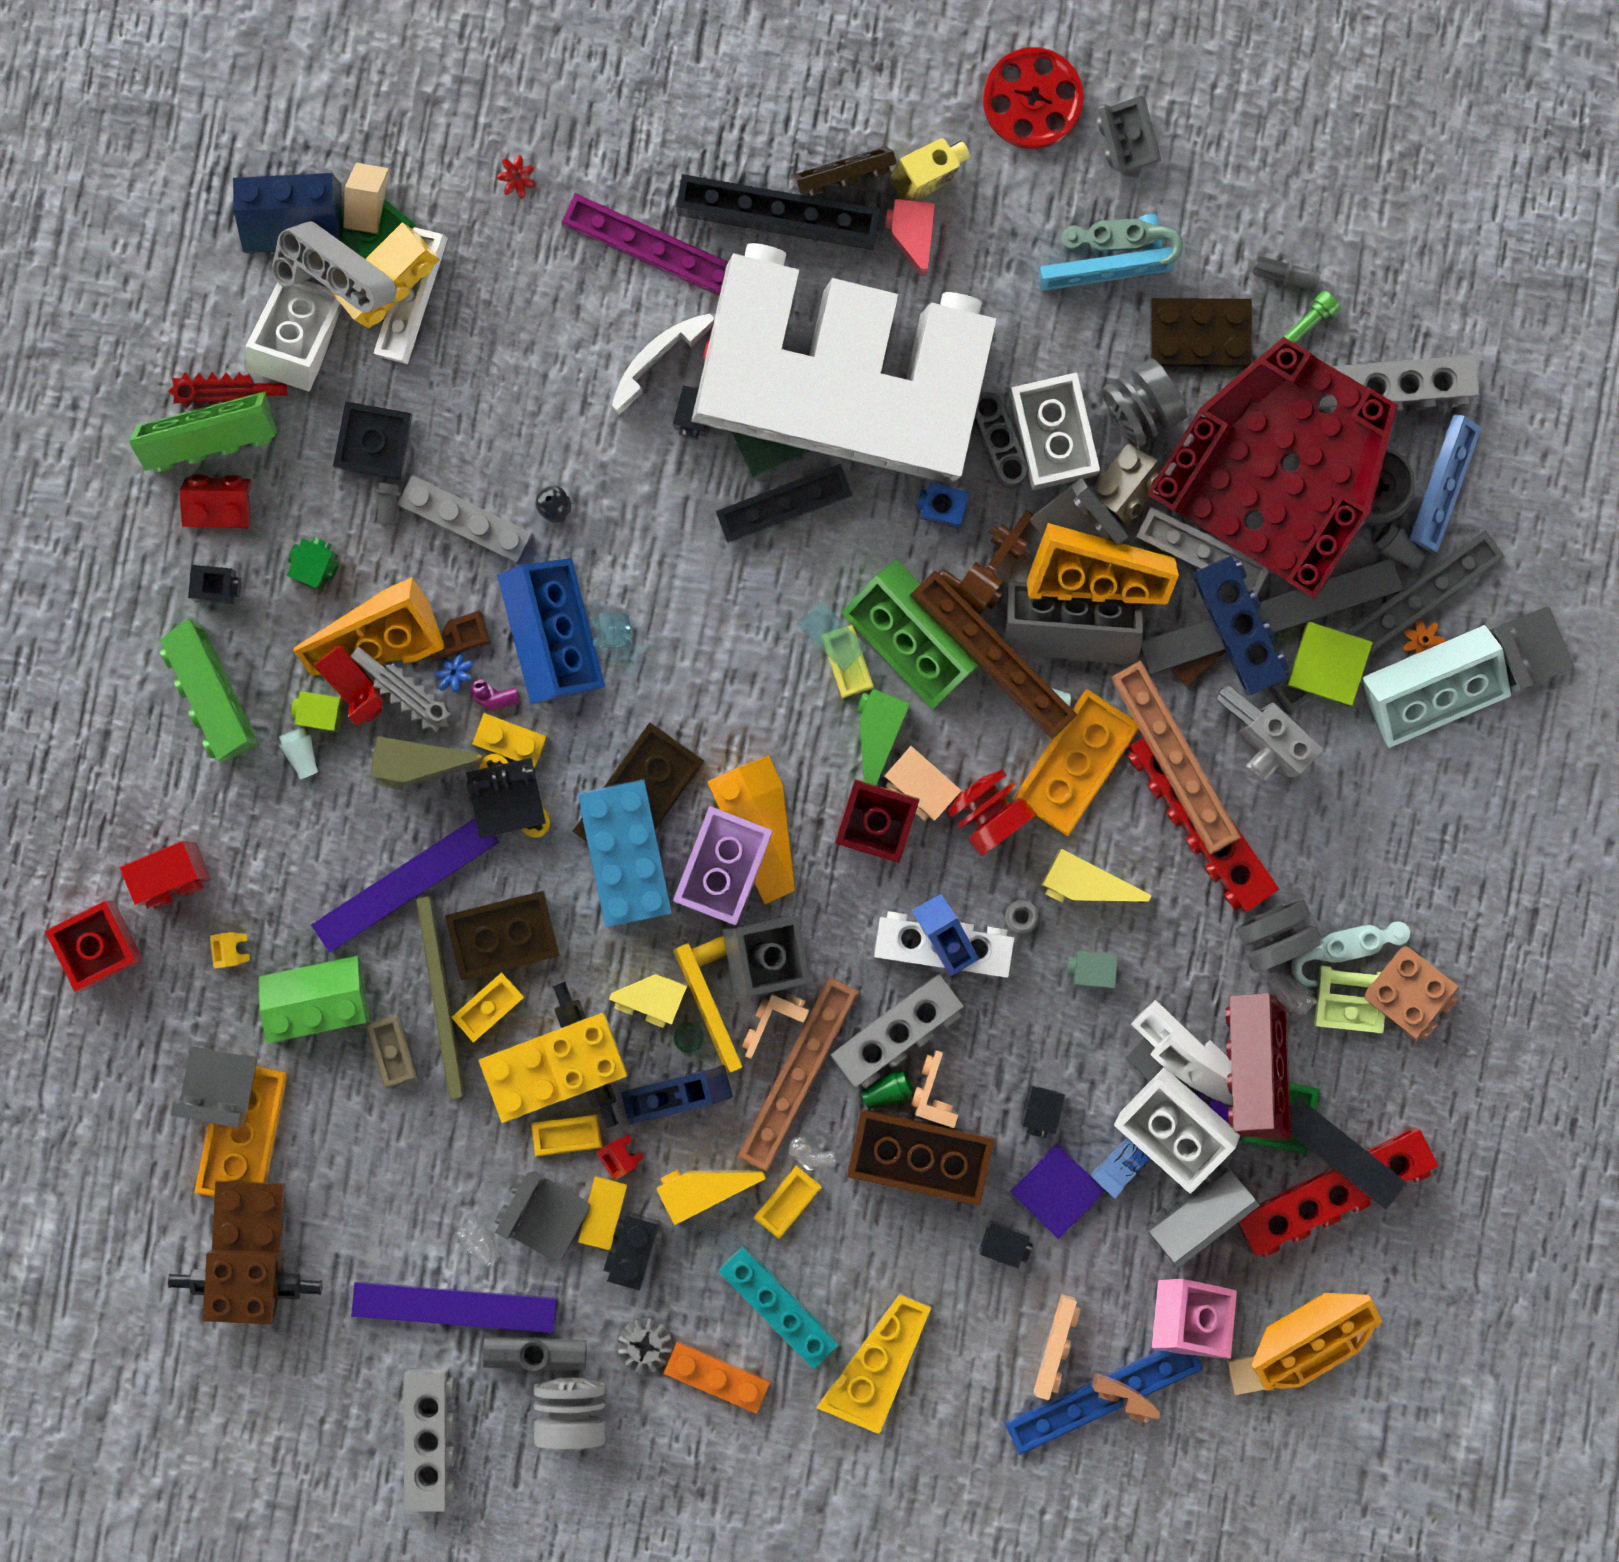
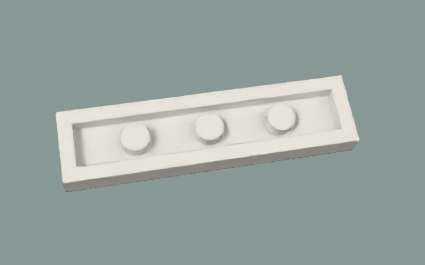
M413 228V230L423 238L440 260L433 266L432 271L426 277L421 278L409 290L408 295L403 300L395 303L386 312L373 353L378 357L404 364L409 362L448 240L443 234L419 228Z

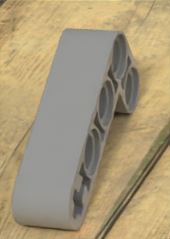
M311 221L283 230L280 233L272 264L273 276L279 285L290 287L314 277L362 312H370L395 300L396 287L388 275L316 223Z

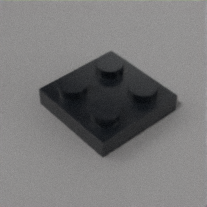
M345 401L333 467L340 470L401 480L413 415L408 412Z

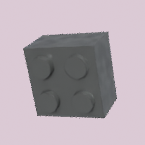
M784 916L722 929L734 996L750 997L810 984L799 917Z

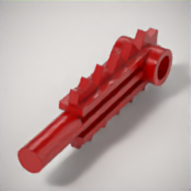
M240 371L234 379L225 372L220 380L213 372L207 379L198 372L193 380L185 372L181 378H172L173 387L168 390L174 396L173 404L182 403L186 409L193 401L199 408H202L206 401L212 406L218 404L219 401L223 403L265 391L267 396H288L287 384L254 383L250 373L243 376Z

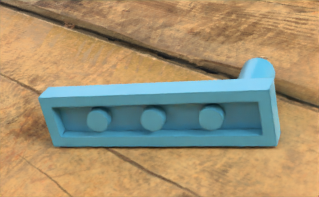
M1148 214L1139 218L1159 226L1156 214ZM1158 240L1143 247L1144 251L1041 266L1039 272L1041 291L1171 272L1174 262L1168 265H1161L1160 260L1171 255L1173 247L1164 248L1162 240Z

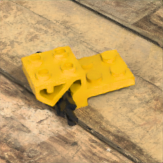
M565 981L552 986L560 1005L555 1008V1013L561 1026L560 1029L478 1060L502 1123L556 1102L586 1093L591 1109L593 1111L599 1109L605 1129L619 1124L611 1105L617 1101L611 1082L627 1077L628 1074L605 1012L586 1019L580 1001H572Z

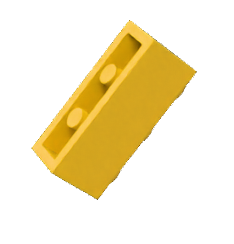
M402 222L366 258L368 262L393 280L396 287L395 300L370 312H362L335 292H332V294L355 321L370 329L373 325L381 322L386 312L395 303L403 300L408 295L409 290L421 278L426 277L440 259L416 231Z

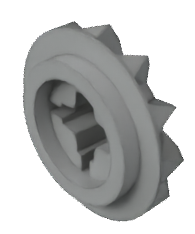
M640 1318L630 1322L622 1330L618 1339V1351L627 1367L638 1373L654 1372L665 1365L672 1351V1340L670 1333L663 1324L654 1319ZM646 1332H650L648 1337L650 1338L649 1343L654 1345L655 1348H659V1350H648L644 1358L640 1359V1348L630 1342H641L643 1337L646 1336Z

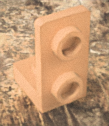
M935 1050L933 1056L928 1054L926 1056L921 1074L927 1076L923 1088L916 1087L911 1106L916 1107L914 1113L916 1116L954 1128L958 1114L952 1112L953 1105L935 1099L932 1105L927 1104L943 1052Z

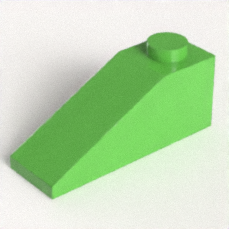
M872 688L870 695L863 693L856 712L862 714L859 725L864 782L877 785L910 703Z

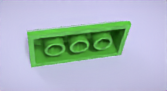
M265 391L136 425L129 442L144 470L155 469V472L158 473L174 468V463L185 460H187L188 464L201 462L207 459V454L219 452L220 455L235 453L240 450L239 446L252 443L253 447L268 444L272 441L271 438L276 436L277 426Z
M895 559L880 571L841 613L917 694L934 709L979 665L910 596L920 583Z
M191 619L182 622L160 639L163 646L160 654L168 668L173 667L178 679L174 680V684L182 698L187 697L192 709L188 710L189 716L196 728H202L207 738L203 740V745L211 759L216 757L217 761L224 763L260 744L203 625Z

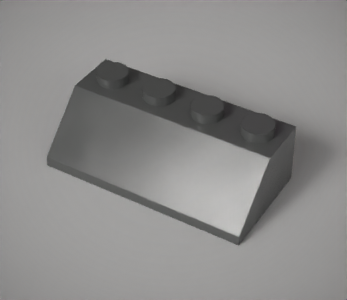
M1008 581L1004 641L1019 656L1112 662L1117 664H1135L1139 661L1143 636L1142 603H1124L1123 600L1105 599V602H1095L1091 598L1058 600L1057 597L1041 596V599H1029L1027 582Z

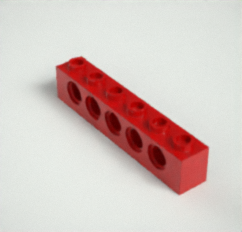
M1141 737L1127 747L1130 751V754L1127 756L1128 760L1137 772L1143 770L1150 781L1146 785L1157 800L1161 797L1169 807L1165 811L1167 816L1176 827L1181 825L1188 834V837L1185 838L1186 843L1195 855L1202 854L1208 863L1204 866L1206 872L1215 883L1220 880L1227 890L1223 895L1233 910L1239 908L1241 912H1248L1280 890L1236 826L1235 828L1241 838L1227 845V853L1223 857L1209 854L1182 804L1174 798L1173 788L1165 774H1160L1154 769L1153 761L1155 756L1144 737ZM1237 865L1242 866L1247 872L1246 881L1241 885L1235 884L1231 879V870Z
M1415 1127L1367 1150L1389 1169L1391 1160L1395 1156L1401 1155L1404 1158L1405 1167L1400 1173L1396 1174L1406 1182L1413 1180L1414 1183L1425 1180L1432 1175L1431 1170L1438 1167L1421 1130ZM1330 1168L1259 1203L1260 1206L1240 1220L1237 1225L1251 1253L1255 1256L1261 1254L1265 1258L1280 1251V1244L1290 1239L1293 1243L1301 1241L1311 1235L1310 1229L1322 1224L1323 1228L1329 1227L1341 1220V1214L1351 1209L1353 1213L1362 1211L1371 1206L1372 1203L1370 1197L1336 1170ZM1341 1185L1344 1188L1345 1196L1339 1203H1332L1329 1198L1330 1190L1334 1186ZM1311 1200L1315 1206L1314 1213L1308 1218H1301L1299 1206L1304 1201ZM1276 1215H1281L1284 1219L1283 1229L1278 1233H1271L1268 1228L1270 1219Z

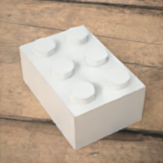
M1077 372L1011 387L1009 397L1022 452L1027 463V474L1031 491L1073 482L1080 477L1086 479L1097 476L1100 467Z
M1165 1067L1120 1112L1114 1124L1119 1131L1190 1194L1236 1148L1240 1137L1224 1119Z

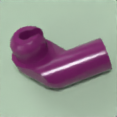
M477 680L471 685V697L473 700L489 711H496L521 703L516 687L499 692L489 686L484 680Z

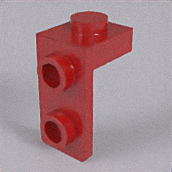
M341 645L336 646L315 663L316 670L349 705L348 717L356 726L363 721L371 722L382 712L383 695H380V690L373 688V680Z

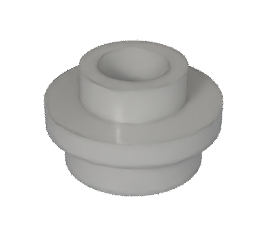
M1015 901L1008 906L1005 912V922L1009 929L1015 933H1028L1038 923V911L1029 901ZM1020 910L1025 911L1028 915L1027 921L1022 924L1018 923L1015 919L1016 913Z

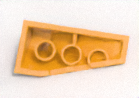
M768 755L708 781V785L720 810L773 830L755 880L756 888L764 905L794 892L795 886L784 788L770 756Z

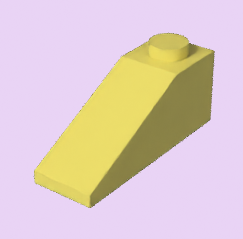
M1063 849L1058 850L1041 883V886L1047 888L1045 895L1061 903L1064 902L1065 898L1070 901L1149 902L1152 896Z

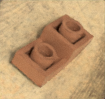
M1094 1373L1092 1388L1094 1391L1099 1392V1398L1118 1402L1119 1397H1123L1122 1408L1125 1412L1130 1413V1419L1147 1423L1150 1418L1159 1419V1410L1140 1392L1118 1380Z

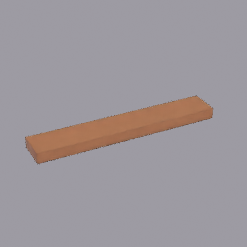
M1139 661L1110 677L1209 854H1213L1241 838L1142 662Z
M829 976L737 1155L738 1158L765 1172L768 1171L859 991Z

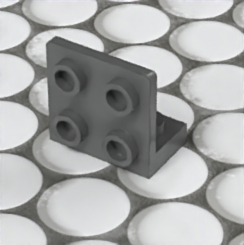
M1082 477L1030 518V522L1042 536L1047 524L1050 523L1101 537L1105 540L1112 537L1117 545L1128 538L1122 525Z
M1544 607L1489 630L1503 648L1511 693L1532 686L1574 667L1550 607Z
M191 1047L181 1098L173 1102L171 1116L236 1128L244 1126L246 1124L257 1059Z

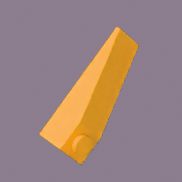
M413 577L381 591L294 647L293 652L309 674L315 676L321 675L316 670L315 663L338 645H341L350 656L360 647L384 666V662L403 660V663L416 662L444 649V643L430 602Z

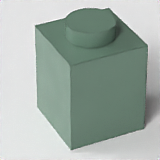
M1075 950L1074 957H1068L1067 977H1072V984L1115 988L1118 954Z

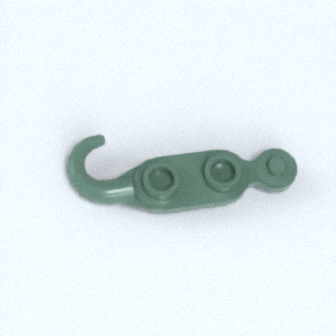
M1141 219L1099 221L1088 230H1083L1078 226H1069L1062 233L1063 244L1071 250L1079 249L1085 244H1090L1095 250L1102 252L1138 250L1158 240H1170L1173 244V251L1171 255L1160 260L1161 265L1175 262L1183 250V239L1175 229L1157 226Z

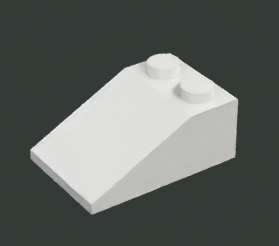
M306 280L290 287H283L277 282L246 344V371L310 391L321 368L342 308L341 303L332 294L333 291L328 287Z

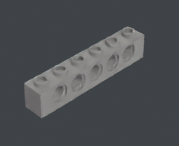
M1476 355L1332 366L1367 387V382L1370 381L1378 383L1382 389L1381 395L1398 404L1397 412L1402 411L1403 406L1416 405V410L1436 408V403L1449 402V407L1470 405L1469 401H1472L1479 395ZM1435 376L1443 377L1447 381V391L1436 389L1433 383ZM1401 379H1409L1413 382L1415 386L1413 394H1407L1402 391L1400 387ZM1333 396L1324 397L1319 405L1321 413H1332L1337 406L1336 398Z

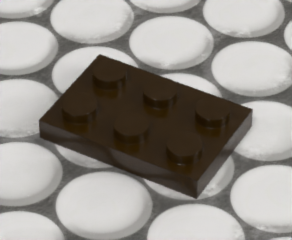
M884 146L792 174L791 178L794 188L799 193L804 192L809 197L826 192L825 186L836 183L839 184V187L858 182L857 176L867 173L868 175L871 174V177H876L891 172L889 166L897 164L894 151Z
M1151 298L1150 358L1156 360L1164 367L1250 366L1252 364V299Z
M544 891L445 915L461 981L560 956Z

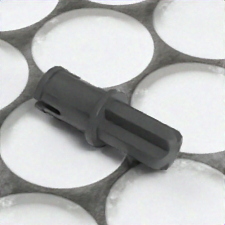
M1261 255L1257 256L1253 265L1254 275L1282 282L1281 285L1284 287L1286 284L1311 290L1312 292L1316 291L1321 275L1320 271L1293 265L1291 260L1286 263Z

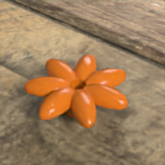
M1421 619L1416 622V631L1412 629L1403 631L1404 635L1411 639V641L1403 646V651L1416 649L1415 654L1446 641L1443 637L1433 636L1438 629V623H1433L1426 629Z

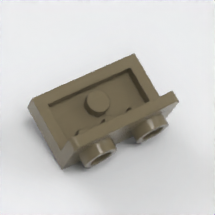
M1128 442L1092 487V490L1108 510L1123 525L1128 526L1133 519L1140 515L1143 506L1151 497L1147 495V492L1162 470V466L1156 459Z

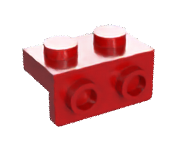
M194 474L186 477L179 489L182 527L249 529L251 525L249 491L252 486L251 479L242 478L239 475L209 478L205 474Z

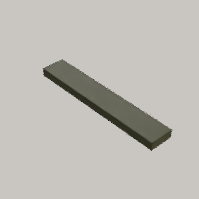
M431 896L417 898L416 902L448 1096L450 1099L466 1096L454 1020L451 1018L453 1013L434 898Z

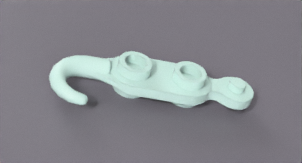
M1393 922L1384 930H1380L1372 925H1363L1330 933L1322 938L1323 944L1293 958L1291 964L1292 974L1295 980L1302 986L1317 987L1318 981L1309 980L1302 973V966L1305 962L1316 959L1337 963L1376 954L1387 942L1395 945L1406 943L1410 937L1409 927L1403 922Z

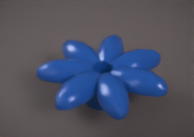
M463 653L457 654L453 662L448 658H444L443 665L445 669L435 673L436 678L443 679L440 682L439 690L444 691L451 685L453 692L457 693L462 682H470L472 680L466 671L474 665V662H463Z

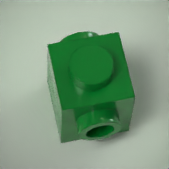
M313 537L311 542L301 539L300 544H295L290 551L288 563H291L286 576L322 592L327 580H333L339 567V562L336 561L338 555L330 550L332 544L316 537Z

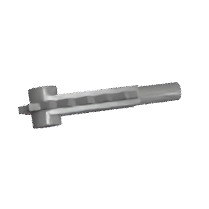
M360 647L352 653L350 657L376 678L373 682V688L379 689L380 695L388 694L390 696V704L399 703L401 712L409 711L411 713V721L420 720L422 729H430L434 733L439 728L448 727L446 719L451 713L446 711L445 703L435 702L434 694L426 695L424 693V685L415 686L413 684V677L405 678L403 676V668L397 669L394 663L388 664L384 668Z

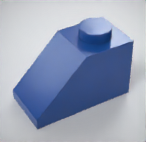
M941 893L912 910L950 977L979 960L959 920Z

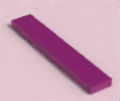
M574 193L561 221L563 226L720 296L728 261Z

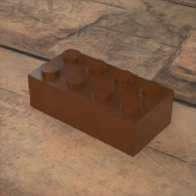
M861 1108L847 1169V1177L981 1206L995 1139L984 1134Z

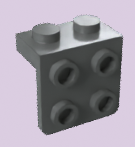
M535 1171L528 1172L526 1176L520 1175L511 1191L515 1196L510 1206L504 1205L496 1217L495 1223L499 1226L495 1233L505 1239L514 1238L556 1262L560 1261L565 1256L590 1209V1204L587 1200Z

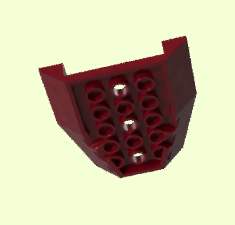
M1282 337L1200 407L1147 492V495L1186 517L1316 599L1372 510L1398 404L1373 389L1358 383L1321 361L1309 351ZM1326 396H1333L1337 401L1336 409L1329 414L1321 413L1319 408L1321 400ZM1290 454H1297L1300 458L1298 469L1293 472H1286L1283 468L1285 457ZM1253 512H1261L1264 518L1262 526L1256 530H1250L1247 526L1248 516Z

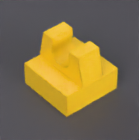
M228 932L210 935L214 969L237 966L250 961L249 954L241 955L236 951L237 943L248 941L247 934Z

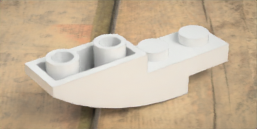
M1156 1000L1152 1002L1131 1023L1155 1047L1150 1055L1192 1088L1215 1100L1233 1106V1097L1229 1093L1227 1086V1076L1229 1073H1232L1231 1060L1211 1040L1202 1045Z

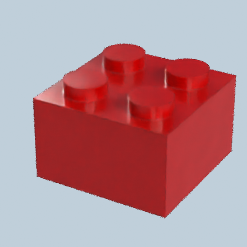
M188 841L178 842L119 867L134 905H146L147 909L152 907L154 909L160 908L173 902L171 896L178 894V896L183 894L188 896L204 889L202 883L211 880L197 844Z
M105 900L44 931L74 992L85 991L144 961L115 901Z

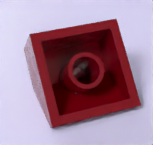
M855 779L837 827L835 844L900 863L920 798Z

